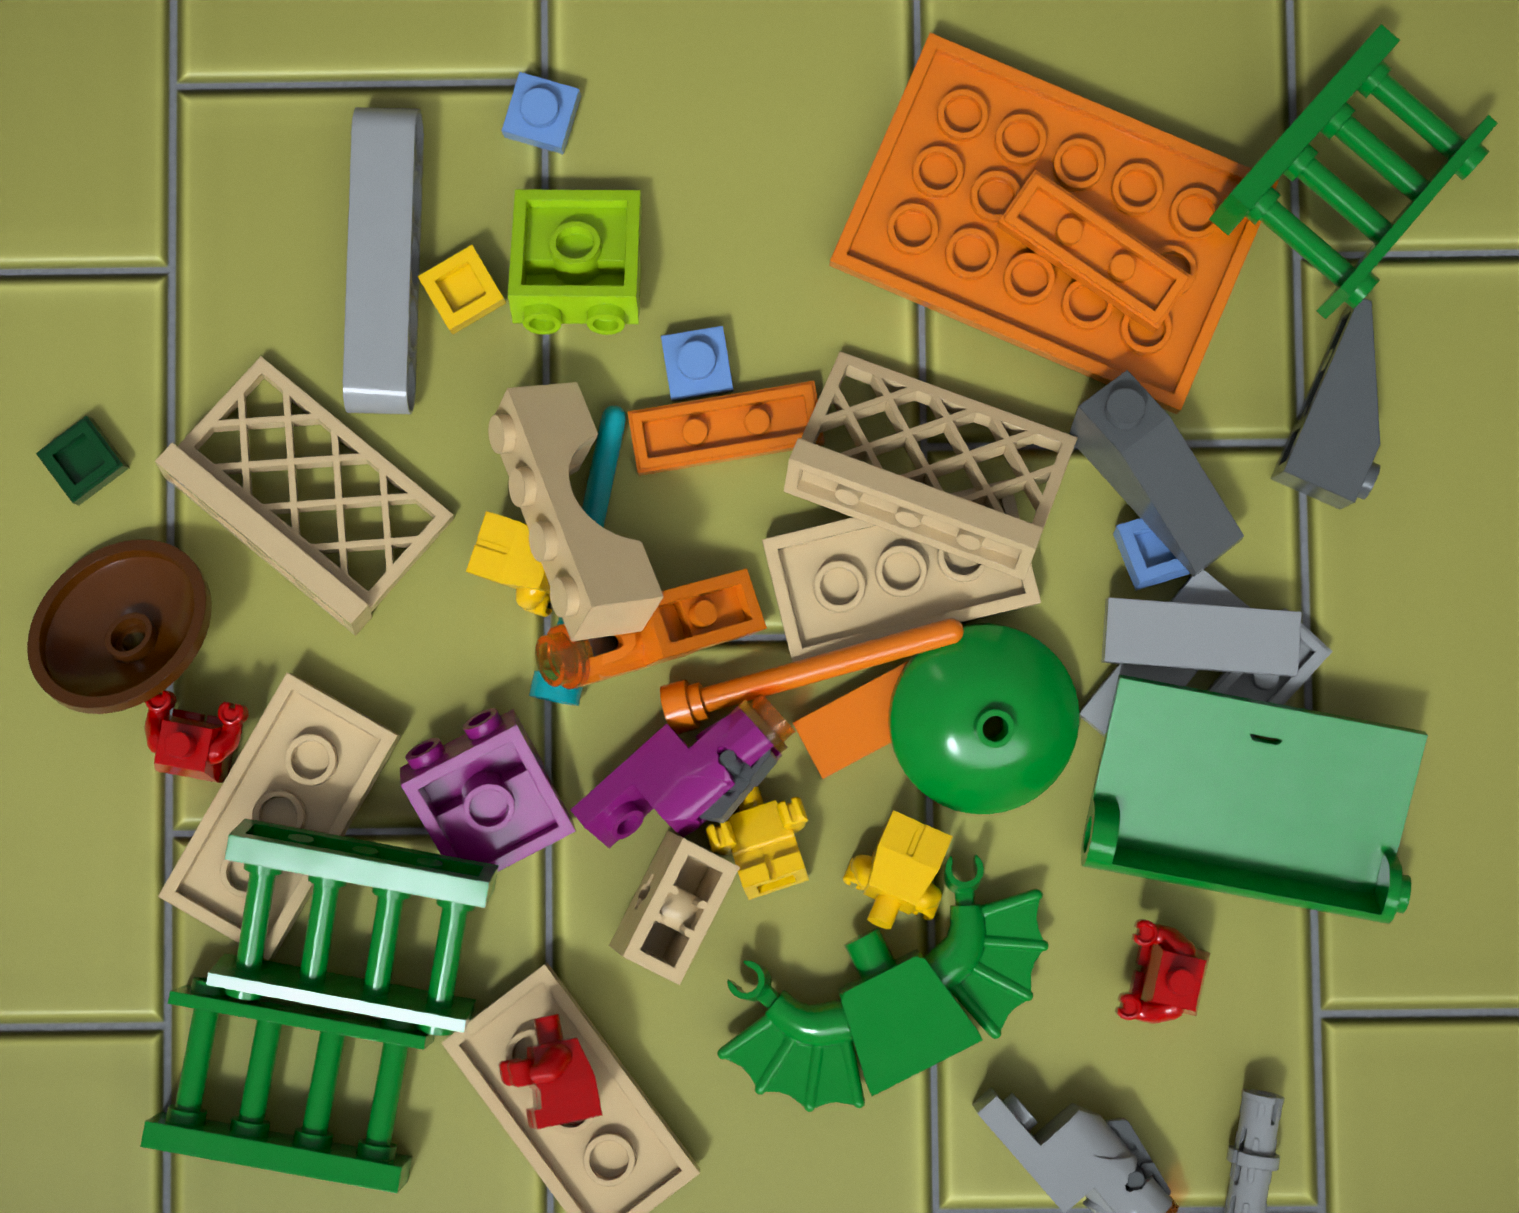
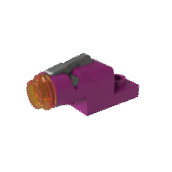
M762 693L750 704L743 700L726 717L701 731L696 736L697 741L691 747L668 724H665L571 809V812L584 828L608 848H611L618 840L632 835L641 826L644 817L653 809L681 837L696 831L707 820L724 823L752 789L758 787L776 765L778 759L782 757L781 753L788 748L784 742L796 731Z

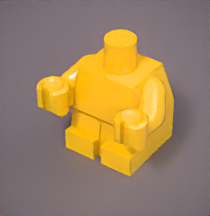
M486 511L466 572L516 589L515 600L520 607L527 612L542 617L549 616L552 612V609L547 608L549 602L551 603L550 584L542 563L535 560L532 555L527 524Z
M754 787L739 805L740 812L732 814L728 821L720 823V826L714 827V824H711L705 830L712 852L720 855L733 854L735 864L740 867L738 874L749 900L809 880L794 835L802 830L806 822H808L802 799L799 797L791 798L792 802L787 804L785 800L779 803L774 800L764 804L759 787Z
M893 810L881 832L872 856L861 854L851 858L843 876L845 884L850 886L851 882L857 884L856 889L864 890L863 895L875 899L867 918L868 921L878 927L891 929L899 911L908 915L911 913L917 915L920 912L924 914L923 919H934L942 899V893L931 882L940 869L953 836Z

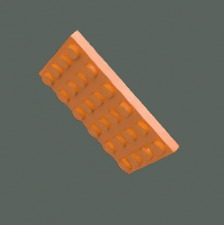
M929 33L836 245L829 266L1106 385L1128 370L1163 409L1178 414L1183 407L1261 221L1259 220L1254 225L1244 217L1228 236L1209 220L1252 168L938 35ZM1034 170L1046 176L1194 277L1155 333L997 227L999 220ZM1279 180L1275 182L1272 188L1276 189Z

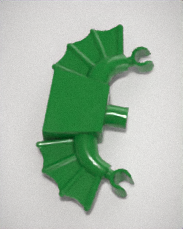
M974 855L973 870L975 878L971 881L962 882L956 879L952 873L953 859L950 856L945 865L943 878L948 889L955 893V905H950V927L947 936L925 957L916 949L897 959H894L879 928L872 929L850 940L844 946L860 977L838 989L840 1000L814 1005L800 1002L785 990L779 993L771 987V975L764 966L753 961L744 960L743 963L754 969L759 978L758 985L753 991L745 993L741 986L728 979V988L734 996L746 1001H759L767 1010L764 1016L720 1047L717 1052L718 1057L741 1066L755 1084L754 1090L757 1094L763 1095L765 1092H780L791 1096L803 1105L806 1111L812 1112L817 1107L835 1102L854 1105L856 1108H862L865 1105L853 1041L871 1096L983 1041L979 1031L951 993L991 1038H1000L1002 1034L1001 1029L1008 1015L1019 1005L1033 999V992L1031 991L1032 969L1043 951H1047L1049 947L1048 942L1043 940L1037 922L1039 902L1043 897L1042 891L1040 889H1032L983 905L975 904L974 891L979 887L984 873L982 860L977 855Z

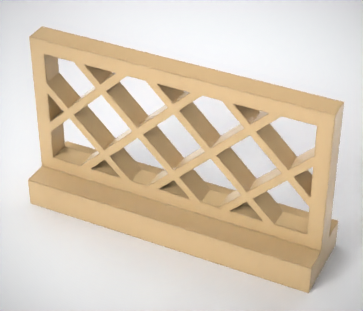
M840 351L802 438H798L790 455L783 492L1025 580L1078 437ZM848 376L870 384L877 398L849 407L840 390L844 377ZM917 401L928 405L936 420L909 429L897 406ZM832 405H834L837 412L829 414ZM885 411L896 434L869 443L857 420ZM973 422L989 428L996 442L969 451L957 428ZM845 425L856 447L838 453L815 443L820 433ZM944 433L956 456L929 465L917 442ZM1035 444L1057 452L1058 455L1053 465L1030 473L1017 449ZM904 447L916 470L898 475L883 469L876 456ZM1004 455L1016 478L990 487L977 463ZM964 468L976 490L975 493L958 497L943 491L937 478ZM1047 482L1042 495L1037 485ZM1024 490L1036 511L1032 523L1005 514L997 500Z
M262 356L178 446L172 442L155 460L165 479L355 636L372 618L371 612L454 520V514ZM263 379L283 394V416L247 418L246 398ZM292 402L307 414L292 415ZM238 407L239 419H227ZM321 425L331 433L332 455L295 458L293 427ZM285 427L287 459L250 461L248 430ZM240 430L242 462L214 464L198 451L214 432ZM339 441L355 454L340 455ZM368 464L379 473L381 495L343 498L341 466ZM333 467L335 499L298 501L296 469ZM288 470L290 502L262 504L252 495L251 473ZM242 473L243 487L227 474ZM387 480L402 493L388 494ZM417 504L433 517L432 521L418 536L391 538L389 506ZM382 506L384 539L346 541L344 509ZM336 510L339 542L311 544L301 536L299 512ZM291 513L292 528L275 514ZM407 548L393 563L392 549ZM385 549L386 572L367 591L349 576L347 552ZM339 553L340 567L324 554Z

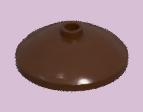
M137 539L114 543L82 558L54 582L41 600L32 619L28 634L27 653L30 669L37 683L59 704L68 709L87 714L119 712L140 705L155 697L176 681L189 667L207 635L211 619L212 601L209 585L204 574L186 553L168 543L156 540Z

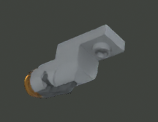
M991 1087L972 1103L977 1114L1063 1213L1070 1210L1084 1196L1087 1199L1082 1204L1093 1213H1177L1179 1204L1169 1196L1171 1194L1170 1188L1132 1126L1125 1118L1104 1120L1100 1114L1072 1103L1033 1136L1029 1130L1038 1122L1013 1093L1002 1100Z

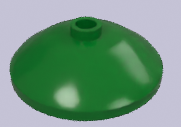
M978 623L963 626V637L959 642L913 655L898 677L890 700L888 716L890 740L897 761L904 773L931 800L963 813H1002L1023 806L1040 796L1057 780L1065 769L1074 751L1078 737L1080 718L1078 697L1073 681L1063 663L1038 639L1016 628L1000 624ZM992 716H1000L1003 720L1001 732L994 737L984 736V722Z

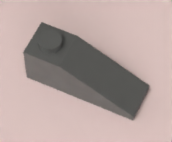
M1365 298L1354 309L1350 306L1344 309L1270 478L1339 510L1355 503L1357 497L1362 500L1367 498L1377 480L1381 467L1373 462L1380 446L1372 301Z
M1128 370L1078 406L1069 433L1072 436L1078 437L1075 446L1193 577L1243 539L1244 534L1171 417Z

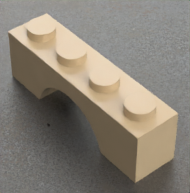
M578 382L507 388L495 415L489 421V440L494 452L501 455L509 476L508 485L511 500L515 506L521 508L528 526L532 555L535 560L542 563L550 584V600L555 614L563 618L571 641L642 631L664 597L642 541L617 535L597 524L581 508L570 486L569 476L580 469L598 435Z

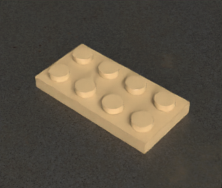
M1010 479L1003 480V481H999V482H995V483H991V484H988V485H989L990 487H992V486H994V485H997V484L1006 482V481H1008V480H1010ZM971 488L950 494L964 497L975 493L976 490ZM1014 494L997 500L1005 514L1020 519ZM854 517L762 540L792 662L948 618L964 623L1041 603L1032 564L1029 566L1025 580H1021Z
M286 673L158 897L239 943L249 872L243 868L244 863L225 860L228 834L247 818L344 836L401 735L296 675ZM283 871L282 874L276 875L263 956L267 960L275 958L313 891L314 884L308 881V875Z
M545 963L471 1019L464 1033L456 1031L441 1042L566 1213H649L700 1174V1167L548 963ZM559 1014L564 1039L578 1038L595 1074L602 1116L537 1130L529 1127L526 1109L533 1107L532 1089L529 1085L519 1088L504 1085L501 1081L498 1064L500 1061L514 1058L526 1059L527 1047L538 1045L533 1019Z

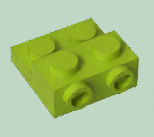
M515 189L508 282V301L513 324H523L528 331L543 335L557 332L561 328V324H587L591 331L602 335L617 334L624 329L625 324H639L641 190Z

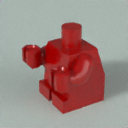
M164 690L146 701V706L149 709L144 729L148 748L151 752L155 753V771L223 783L230 771L233 752L240 743L242 724L249 716L247 707L236 703L234 707L233 703L224 701L218 708V716L208 715L207 720L204 721L205 714L173 709L176 704V696L171 691Z
M1146 919L1136 920L1134 927L1137 930L1136 933H1132L1131 939L1139 945L1135 963L1142 965L1141 971H1133L1129 992L1119 994L1118 1001L1120 1006H1116L1115 1013L1124 1020L1136 1019L1151 1024L1178 1019L1183 1013L1197 1016L1210 952L1196 948L1188 938L1173 927L1154 924Z
M559 1014L533 1019L538 1045L527 1047L526 1059L514 1058L500 1061L498 1064L501 1081L504 1085L518 1088L529 1085L532 1089L533 1107L526 1109L529 1127L538 1130L602 1116L596 1077L578 1038L564 1039Z

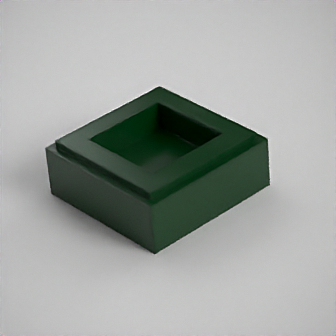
M87 415L36 453L70 501L76 505H81L129 469L94 419Z

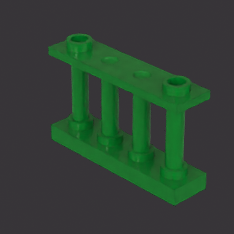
M1382 24L1379 25L1209 218L1228 236L1244 217L1254 225L1260 220L1337 287L1316 310L1325 319L1343 302L1354 309L1370 293L1380 280L1371 271L1454 174L1461 180H1464L1485 158L1489 150L1481 142L1498 124L1488 115L1463 138L1388 73L1393 68L1383 60L1399 43L1400 39ZM1356 91L1365 98L1372 94L1447 158L1429 180L1352 116L1356 110L1347 101ZM1320 132L1329 140L1336 136L1411 200L1392 223L1315 158L1319 152L1310 143ZM1282 174L1292 182L1296 178L1301 180L1374 243L1355 266L1277 201L1281 194L1272 186Z
M247 818L228 834L225 860L244 863L243 868L249 872L237 955L224 953L208 972L206 985L225 988L227 995L242 1000H257L268 996L414 1023L419 1031L430 1035L446 1036L453 1034L454 1031L465 1032L474 1013L476 999L455 996L454 992L467 914L469 911H473L475 906L486 907L495 890L499 865ZM283 871L308 875V881L314 884L301 967L263 960L276 875L282 874ZM347 882L372 887V892L378 896L365 979L327 972L340 887L346 886ZM411 894L437 899L436 904L442 908L428 990L390 984L403 902L405 899H409Z
M193 977L191 986L184 985L170 991L167 1004L194 1008L176 1103L169 1105L167 1112L162 1111L145 1121L140 1147L398 1193L408 1182L412 1156L396 1154L397 1145L391 1143L408 1049L411 1047L424 1050L433 1043L435 1035L419 1031L414 1023L381 1018L380 1020L263 998L257 1000L233 998L225 993V988L206 985L207 977ZM219 1013L257 1020L239 1116H233L231 1124L206 1119L207 1110L201 1108ZM282 1024L320 1031L302 1127L295 1128L294 1135L269 1131L270 1122L265 1120ZM345 1036L383 1042L366 1139H359L358 1146L333 1142L334 1134L328 1131Z

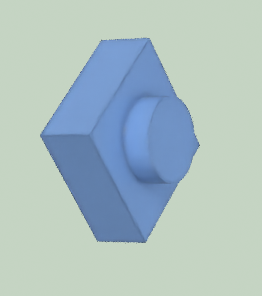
M519 72L501 130L504 138L564 154L581 99L580 89Z
M723 326L661 336L672 402L734 391Z
M1141 518L1116 526L1113 536L1135 591L1191 574Z

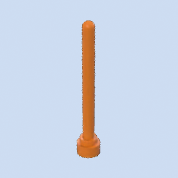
M948 618L703 687L700 682L689 684L686 679L660 686V699L667 724L677 734L699 729L700 721L710 719V712L955 644L963 637L964 629L958 620Z

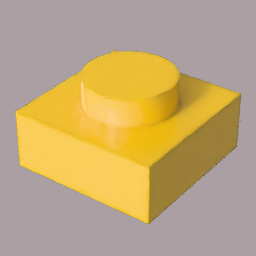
M473 245L468 246L417 276L452 335L506 304L505 299Z

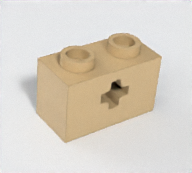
M667 831L609 946L622 957L680 985L740 867L683 837Z

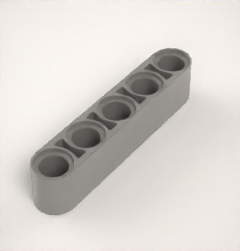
M356 107L353 112L343 359V400L347 413L412 414L414 409L419 278L417 276H419L424 148L423 119L420 109Z

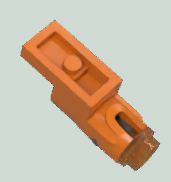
M747 568L662 591L663 599L644 629L640 632L571 641L565 624L553 626L547 635L541 636L538 639L535 647L536 663L541 676L550 686L576 689L681 658L701 649L753 635L767 629Z

